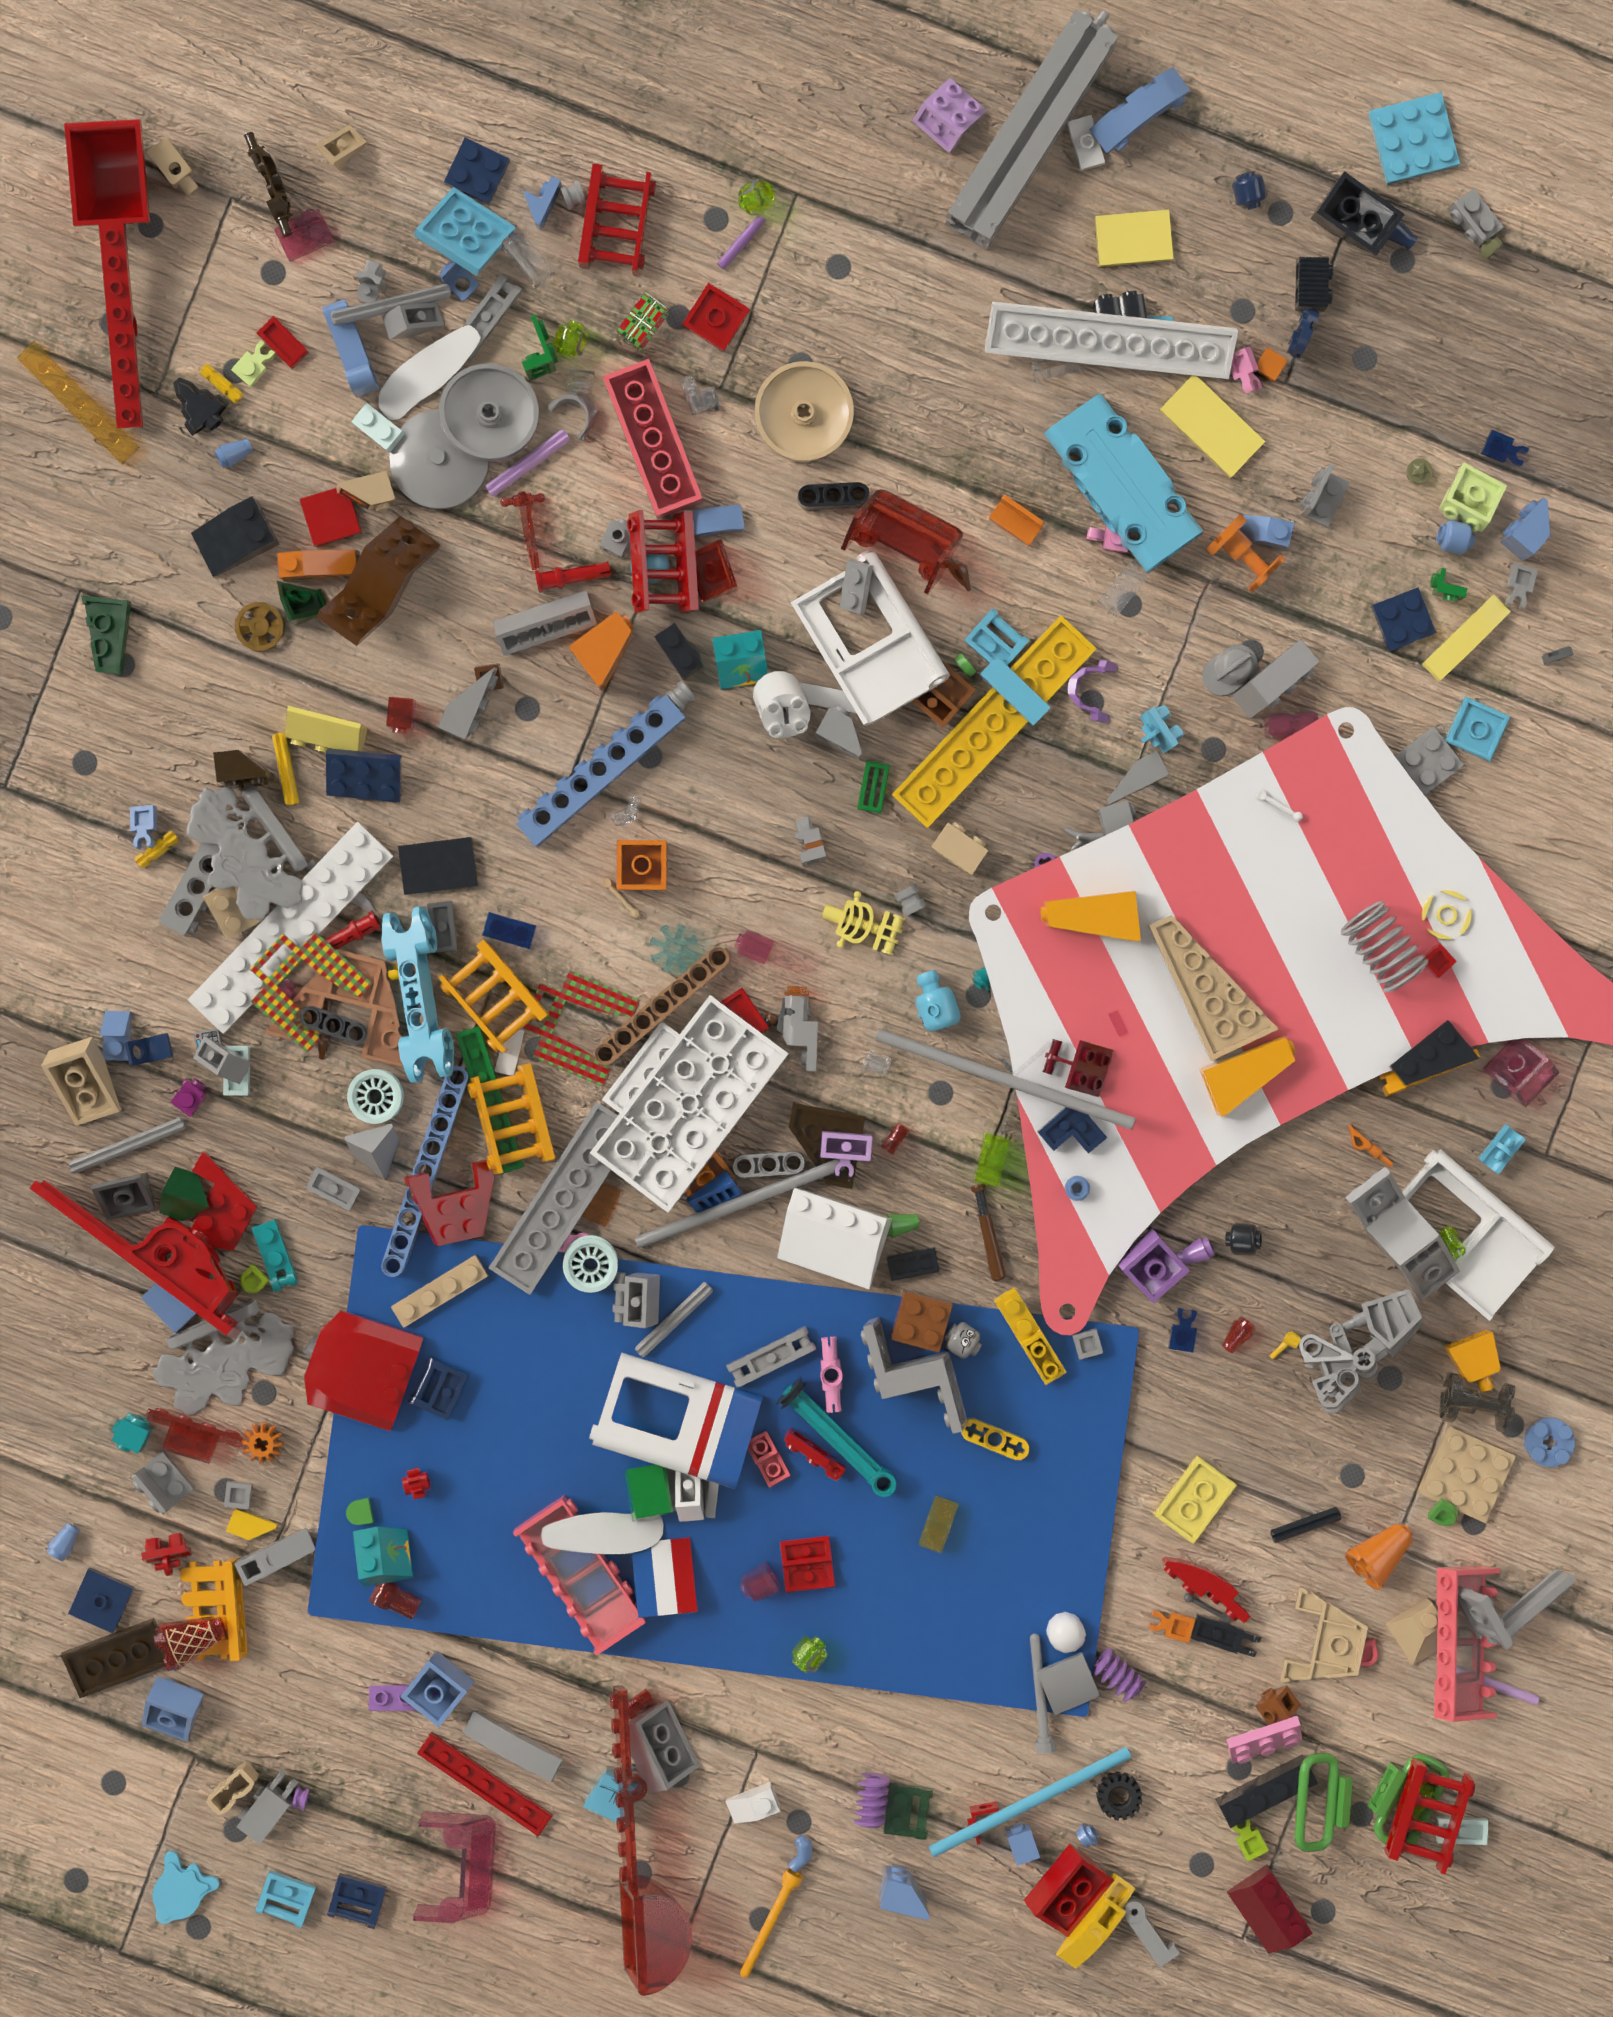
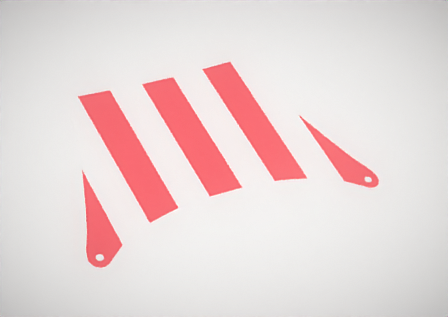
M1344 707L1323 716L1197 790L1125 827L988 889L977 896L970 905V926L975 934L1007 1039L1013 1076L1136 1118L1134 1127L1131 1130L1090 1116L1107 1136L1101 1144L1088 1154L1077 1140L1071 1136L1053 1151L1037 1131L1065 1106L1016 1090L1037 1237L1039 1291L1042 1313L1046 1324L1053 1331L1061 1335H1073L1086 1325L1109 1275L1124 1254L1152 1221L1187 1188L1251 1141L1370 1079L1391 1071L1389 1066L1446 1020L1450 1021L1470 1047L1522 1038L1570 1037L1613 1045V982L1593 968L1554 932L1444 822L1382 740L1367 715L1354 707ZM1345 722L1351 723L1354 727L1353 735L1347 739L1342 738L1338 733L1339 726ZM1264 790L1270 798L1294 812H1301L1303 819L1297 822L1293 819V816L1266 800H1259L1256 796L1257 792ZM1136 891L1141 941H1131L1046 926V922L1041 921L1040 907H1044L1043 901ZM1440 891H1455L1464 896L1467 901ZM1434 895L1429 906L1428 912L1426 914L1425 920L1423 921V906L1427 899L1430 896ZM1385 901L1384 907H1390L1389 911L1376 922L1364 928L1353 941L1368 935L1382 922L1392 916H1396V921L1391 926L1369 939L1360 951L1373 946L1398 926H1404L1403 931L1391 941L1376 949L1367 960L1381 955L1404 936H1411L1410 941L1390 956L1384 958L1374 970L1386 966L1412 945H1418V949L1410 957L1389 969L1382 979L1393 976L1415 957L1426 955L1438 943H1441L1457 962L1439 978H1436L1425 967L1416 977L1392 992H1383L1386 983H1377L1379 974L1370 973L1372 964L1366 965L1362 963L1364 955L1355 954L1358 945H1349L1348 941L1351 935H1341V929L1367 907L1376 902ZM993 904L1001 909V916L995 921L989 920L985 915L986 908ZM1443 905H1450L1456 909L1457 918L1450 925L1441 924L1437 920V910ZM1450 908L1442 909L1440 912L1441 920L1444 922L1451 921L1453 911ZM1470 908L1472 913L1470 925L1468 926L1467 930L1460 935L1461 929L1463 927L1464 921ZM1372 910V911H1370L1369 913H1367L1366 915H1364L1362 918H1360L1358 921H1356L1352 926H1354L1355 924H1357L1358 922H1360L1361 920H1363L1365 917H1367V916H1368L1370 913H1372L1374 910ZM1172 915L1279 1029L1211 1061L1148 925ZM1427 929L1451 937L1453 939L1446 940L1436 938L1435 936L1430 934L1427 931ZM1419 966L1415 967L1414 969H1412L1411 971H1409L1408 973H1406L1405 975H1403L1402 977H1400V978H1399L1396 982H1394L1391 986L1397 984L1398 982H1400L1401 980H1403L1404 978H1406L1407 976H1409V975H1410L1411 973H1413ZM1281 1036L1286 1037L1287 1041L1291 1040L1296 1050V1054H1293L1295 1061L1223 1117L1218 1116L1199 1069ZM1052 1039L1063 1042L1058 1056L1070 1061L1074 1060L1080 1040L1114 1050L1099 1097L1065 1088L1071 1065L1056 1061L1052 1075L1042 1072L1047 1059L1045 1054L1046 1052L1049 1053ZM1082 1176L1088 1181L1090 1191L1085 1199L1075 1201L1067 1196L1065 1184L1069 1178ZM1077 1183L1073 1186L1074 1192L1081 1190L1080 1184ZM1067 1303L1072 1304L1075 1308L1074 1317L1068 1320L1063 1319L1059 1313L1060 1307Z

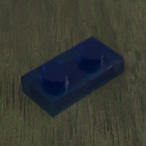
M489 912L482 936L530 949L537 926Z

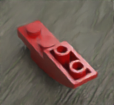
M1164 1557L1162 1559L1166 1566L1163 1570L1173 1579L1179 1577L1184 1582L1182 1587L1190 1595L1193 1596L1196 1593L1199 1597H1202L1209 1591L1207 1597L1216 1605L1221 1602L1227 1608L1224 1612L1235 1622L1239 1619L1245 1623L1251 1617L1234 1600L1239 1593L1238 1590L1223 1577L1191 1561L1173 1557Z

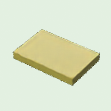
M1169 210L1095 216L1099 267L1173 261Z
M1196 1455L1153 1515L1189 1542L1195 1544L1234 1491L1237 1484Z

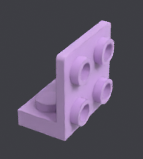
M948 79L923 102L912 121L950 153L956 147L963 134L985 114L986 109L952 79Z

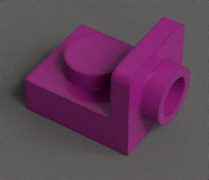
M185 1079L183 1086L170 1103L187 1116L192 1117L209 1093L204 1090L206 1085L198 1079Z

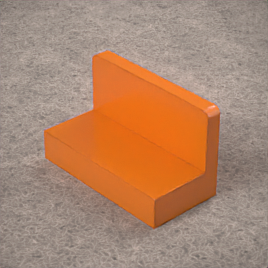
M1005 494L988 518L1028 547L1045 523Z

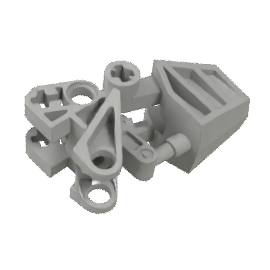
M1410 1289L1361 1304L1363 1311L1352 1316V1319L1342 1324H1332L1330 1326V1334L1335 1346L1312 1334L1306 1335L1301 1339L1299 1347L1307 1368L1320 1369L1322 1374L1321 1378L1312 1382L1325 1412L1328 1414H1338L1361 1390L1359 1377L1366 1381L1376 1378L1379 1371L1377 1363L1387 1355L1393 1359L1423 1325L1422 1316ZM1368 1325L1372 1340L1363 1348L1355 1351L1353 1355L1345 1333L1356 1327L1360 1328ZM1314 1344L1318 1346L1317 1350L1313 1353L1306 1351L1309 1345ZM1348 1378L1355 1380L1352 1386L1346 1387L1342 1385L1344 1380ZM1327 1398H1335L1336 1402L1334 1404L1332 1402H1327Z

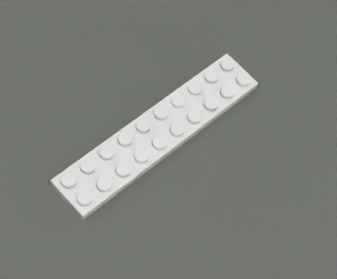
M992 302L985 353L1229 379L1238 330L1237 328Z
M357 822L301 880L302 890L300 896L302 900L288 909L277 905L190 996L188 1001L220 1032L225 1034L253 1005L250 1001L266 985L249 969L284 933L301 948L315 932L320 935L389 863L394 855L361 823ZM283 944L260 970L270 977L293 951Z

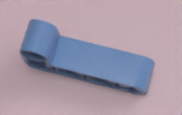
M342 299L322 307V310L344 365L346 378L353 394L357 398L376 391L380 387L355 322L334 326L331 313L333 311L349 308L346 299Z

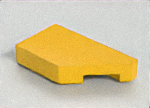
M235 1508L226 1532L246 1540H251L276 1529L278 1523Z

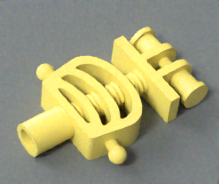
M859 891L854 892V901H846L844 910L828 904L825 905L821 918L838 923L836 934L841 937L840 941L837 942L838 948H843L846 940L851 943H860L871 932L877 935L872 949L877 951L880 940L883 939L886 942L881 952L893 956L894 946L899 943L895 936L897 933L902 934L901 926L906 918L893 914L894 919L892 925L889 926L886 923L890 912L885 911L881 924L874 923L872 907L867 903L859 902L861 892ZM854 906H857V907H858V910H859V916H858V917H857V916L854 917V915H853V914H854ZM862 907H864V908H866V909L868 910V913H869V920H868V921L862 919V918H863V909H862ZM849 926L855 927L849 935L844 934ZM858 929H862L865 931V933L860 938H852L857 933ZM884 929L891 930L890 937L883 935Z

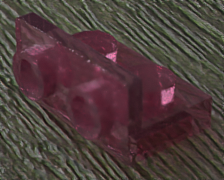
M308 209L301 213V217L293 221L288 219L289 221L287 222L292 232V235L289 237H282L279 226L274 229L290 262L335 242L319 209Z

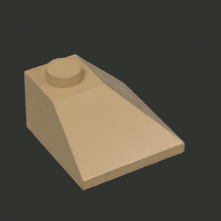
M1427 1597L1386 1623L1389 1631L1412 1666L1437 1651L1438 1611Z

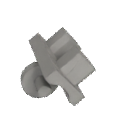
M367 260L364 271L358 270L356 278L360 283L357 294L363 303L377 301L379 293L386 294L388 288L384 282L386 270L382 269L383 265L381 263Z

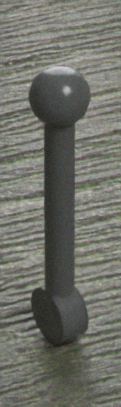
M1189 1593L1184 1595L1186 1602H1192L1220 1617L1222 1622L1227 1623L1230 1621V1617L1225 1612L1221 1613L1193 1598Z

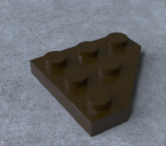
M793 1103L788 1127L817 1167L836 1159L820 1156L822 1131L862 1134L866 1116ZM850 1160L854 1168L852 1177L849 1176V1168L845 1166L844 1170L839 1171V1176L833 1173L823 1177L826 1183L832 1186L852 1189L857 1160Z

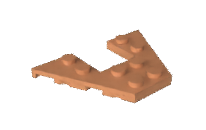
M336 949L372 985L359 998L337 986L319 972H316L307 985L294 997L292 1002L299 1009L307 1006L323 1009L325 999L330 998L373 1009L361 1057L404 1068L400 1060L398 1047L399 1039L404 1036L391 981L388 976L386 961ZM305 1012L304 1016L311 1024L312 1015L309 1012ZM275 1023L265 1031V1034L292 1040Z

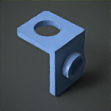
M454 261L448 262L442 268L439 275L443 284H448L450 290L463 302L479 287V283ZM466 278L469 280L470 287L467 291L461 292L456 289L458 279Z

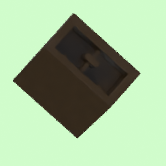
M243 751L213 752L216 781L223 784L225 788H244L243 783H249V785L264 786L268 785L269 780H275L274 774Z

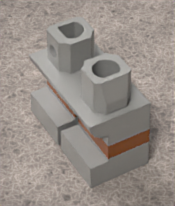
M810 816L795 820L798 833L794 834L795 840L798 843H804L806 852L800 853L802 866L826 860L819 828L813 829Z

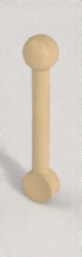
M604 879L602 886L608 888L628 908L633 918L640 917V910L634 909L612 886L610 879Z

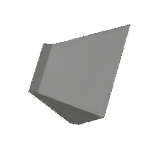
M393 1124L345 1136V1141L351 1154L386 1181L399 1144V1137Z

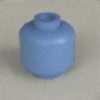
M1454 520L1447 521L1445 525L1441 524L1436 537V543L1439 544L1442 551L1457 555H1463L1467 549H1472L1475 542V534H1472L1471 526Z

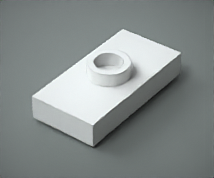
M1092 115L1067 122L1080 171L1105 164L1100 143L1089 130L1094 125Z

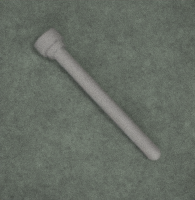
M1034 1633L1030 1636L1039 1726V1736H1037L1035 1746L1037 1753L1046 1754L1055 1752L1056 1748L1055 1740L1052 1739V1735H1049L1045 1691L1036 1672L1043 1667L1040 1637Z

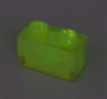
M987 1132L983 1133L973 1176L974 1182L999 1187L1010 1140L1008 1137Z

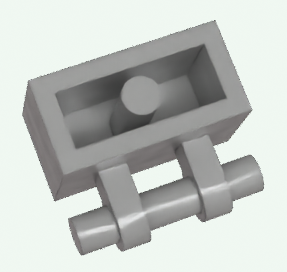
M617 1272L616 1282H613V1290L616 1291L615 1304H613L612 1312L615 1313V1322H623V1326L648 1328L658 1324L660 1275L637 1272L626 1276L625 1272Z

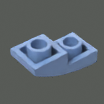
M741 505L712 507L693 511L694 537L716 536L718 533L742 532L745 529Z

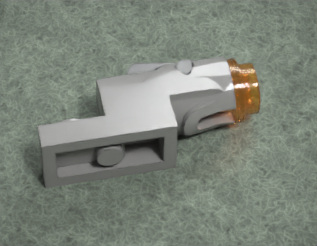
M787 986V992L784 993L785 998L782 1001L777 1030L783 1033V1038L787 1045L807 1046V1051H802L801 1065L806 1066V1071H816L818 1021H808V1017H811L807 987Z

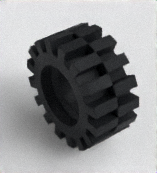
M1116 1772L1115 1775H1112V1773L1107 1774L1108 1778L1105 1779L1103 1777L1101 1779L1102 1783L1101 1785L1098 1784V1792H1096L1097 1801L1102 1812H1105L1109 1818L1114 1817V1820L1119 1821V1818H1122L1123 1821L1127 1820V1816L1132 1818L1135 1816L1134 1812H1138L1140 1810L1139 1805L1142 1804V1792L1138 1783L1125 1772L1124 1774ZM1117 1787L1125 1788L1129 1793L1128 1800L1122 1805H1116L1110 1800L1112 1790Z

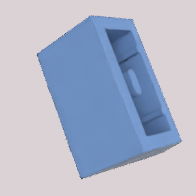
M1544 497L1537 502L1533 500L1530 504H1527L1518 514L1521 518L1516 519L1514 523L1511 522L1502 532L1505 537L1500 543L1521 561L1534 555L1550 537L1548 500Z

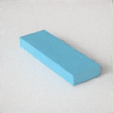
M998 656L980 673V676L1032 726L1051 708Z

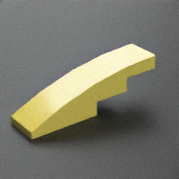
M1493 594L1422 665L1438 682L1441 681L1510 611Z

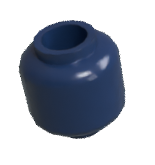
M1250 171L1236 176L1232 189L1237 205L1246 206L1247 210L1262 206L1260 201L1267 197L1262 175L1255 174V171Z

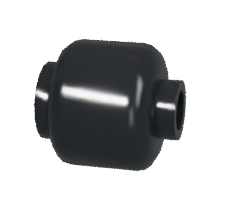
M1235 1223L1232 1225L1231 1231L1225 1234V1245L1230 1246L1231 1252L1234 1255L1253 1256L1257 1250H1261L1262 1232L1254 1224Z

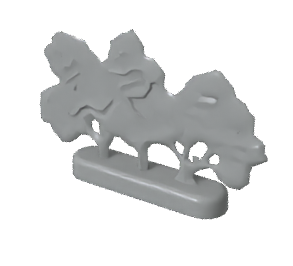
M251 785L242 792L244 800L250 807L249 812L236 807L237 796L232 788L223 787L220 790L214 791L205 787L199 794L200 801L192 805L190 812L191 820L188 822L186 834L200 843L217 844L220 848L219 853L212 856L211 866L213 871L209 874L207 884L221 890L232 886L238 887L236 904L243 917L250 920L254 918L257 920L265 919V915L270 909L269 903L271 902L287 909L302 900L300 896L302 881L295 876L287 875L283 871V864L288 861L291 867L298 872L308 866L307 862L258 791ZM231 805L234 809L227 810L226 807ZM227 814H237L238 818L242 816L243 819L230 821L227 819ZM257 818L267 831V834L260 839L251 838L246 829L249 820ZM244 823V827L239 830L238 824ZM272 839L283 855L278 858H269L265 843ZM277 866L278 871L272 874L271 870Z
M256 1300L248 1301L224 1313L239 1322L236 1327L242 1331L235 1342L226 1345L221 1343L217 1335L218 1329L206 1320L199 1322L165 1339L169 1349L174 1350L186 1346L187 1350L182 1357L168 1354L161 1355L157 1368L152 1371L159 1386L177 1389L174 1396V1408L183 1411L188 1416L194 1415L206 1408L211 1394L217 1395L224 1404L240 1406L243 1399L242 1391L247 1389L250 1382L247 1375L249 1369L254 1368L265 1375H284L288 1366V1359L292 1356L294 1349L290 1340L294 1336L293 1325L283 1324L278 1315L271 1312L261 1317L258 1326L245 1325L244 1320L257 1314L260 1310ZM258 1328H264L265 1332H259ZM248 1331V1334H251L253 1331L260 1336V1339L253 1341L247 1337L245 1332ZM211 1335L213 1343L205 1352H200L193 1347L192 1342ZM241 1336L245 1338L243 1343H240ZM190 1356H192L194 1361L192 1364L188 1362Z

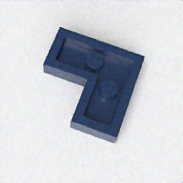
M1067 1107L1063 1108L1037 1131L1053 1151L1073 1136L1089 1154L1107 1138L1089 1115Z

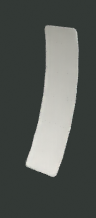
M523 1030L516 1032L504 1043L508 1051L505 1053L499 1051L495 1072L510 1076L514 1075L523 1040Z

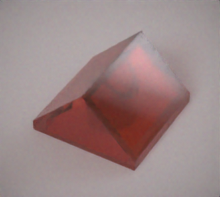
M722 539L695 551L697 587L701 602L738 591Z

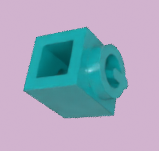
M128 1413L122 1420L118 1419L111 1431V1433H114L111 1441L117 1443L116 1447L125 1452H130L131 1450L138 1454L144 1449L154 1428L149 1426L150 1421L146 1418Z

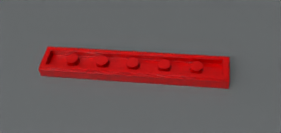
M432 1731L417 1752L419 1756L538 1837L553 1816L548 1810Z

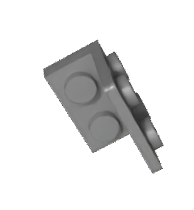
M1331 463L1326 468L1321 467L1319 472H1316L1311 482L1314 488L1308 494L1306 493L1300 504V507L1303 508L1301 516L1325 528L1329 526L1350 482L1331 473L1335 466Z
M162 1451L131 1476L134 1480L133 1485L140 1493L144 1492L150 1499V1506L156 1512L160 1511L163 1515L195 1489L194 1485L165 1451Z

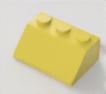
M288 706L285 737L292 739L291 744L305 747L306 743L316 745L315 750L326 753L327 748L362 751L368 729L364 725Z

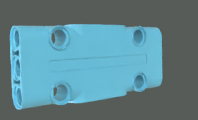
M1101 393L1054 424L1044 433L1050 444L1061 456L1063 466L1074 474L1073 479L1077 487L1106 526L1113 533L1117 532L1121 538L1122 546L1132 552L1146 573L1193 542L1204 532L1187 510L1184 499L1176 495L1172 481L1136 434L1130 433L1125 419L1116 414ZM1109 426L1118 427L1120 433H1111ZM1069 454H1078L1081 461H1072L1069 458ZM1167 505H1175L1178 508V513L1170 512ZM1128 533H1136L1139 537V540H1130L1128 537Z

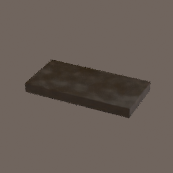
M155 1618L61 1653V1658L79 1698L173 1663Z

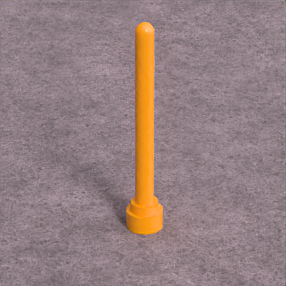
M786 1868L782 1876L783 1887L740 1970L742 1978H747L750 1975L791 1891L800 1886L803 1876L799 1872L795 1873L792 1869Z

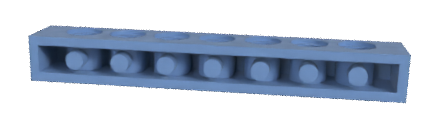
M658 695L648 704L651 707L644 714L640 711L630 719L632 724L624 730L621 727L611 736L613 741L607 746L601 744L592 752L594 757L591 760L580 762L574 768L575 773L569 779L567 776H564L555 784L557 787L555 791L551 794L548 792L543 794L536 801L538 805L532 811L528 808L517 817L520 821L516 825L535 847H539L686 720V717L667 695L663 697ZM652 715H660L663 718L661 726L657 728L651 727L649 725L650 717ZM634 731H641L644 734V739L639 744H634L630 740V736ZM616 747L625 749V756L621 760L612 758V750ZM597 763H604L606 765V773L602 776H596L593 773V767ZM579 779H585L588 783V787L584 792H577L574 788L575 782ZM560 795H566L569 798V804L566 808L561 809L556 806V799ZM542 811H547L550 814V821L545 825H541L537 821V816Z

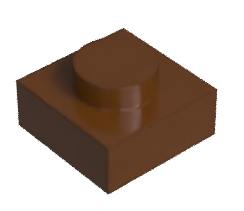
M500 663L474 667L476 681L494 667L497 668L495 676L498 677V681L493 690L504 688Z

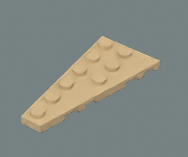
M1172 915L1148 925L1211 1061L1279 1029Z

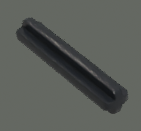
M1333 1507L1272 1529L1270 1535L1274 1543H1279L1340 1521L1341 1514L1337 1507Z

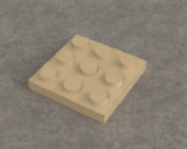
M1446 1425L1417 1492L1437 1502L1442 1498L1455 1505L1459 1512L1486 1523L1516 1456Z

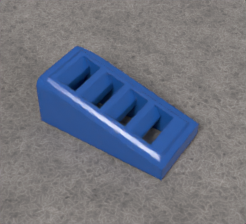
M724 1171L686 1200L698 1213L737 1198L743 1192L729 1173Z

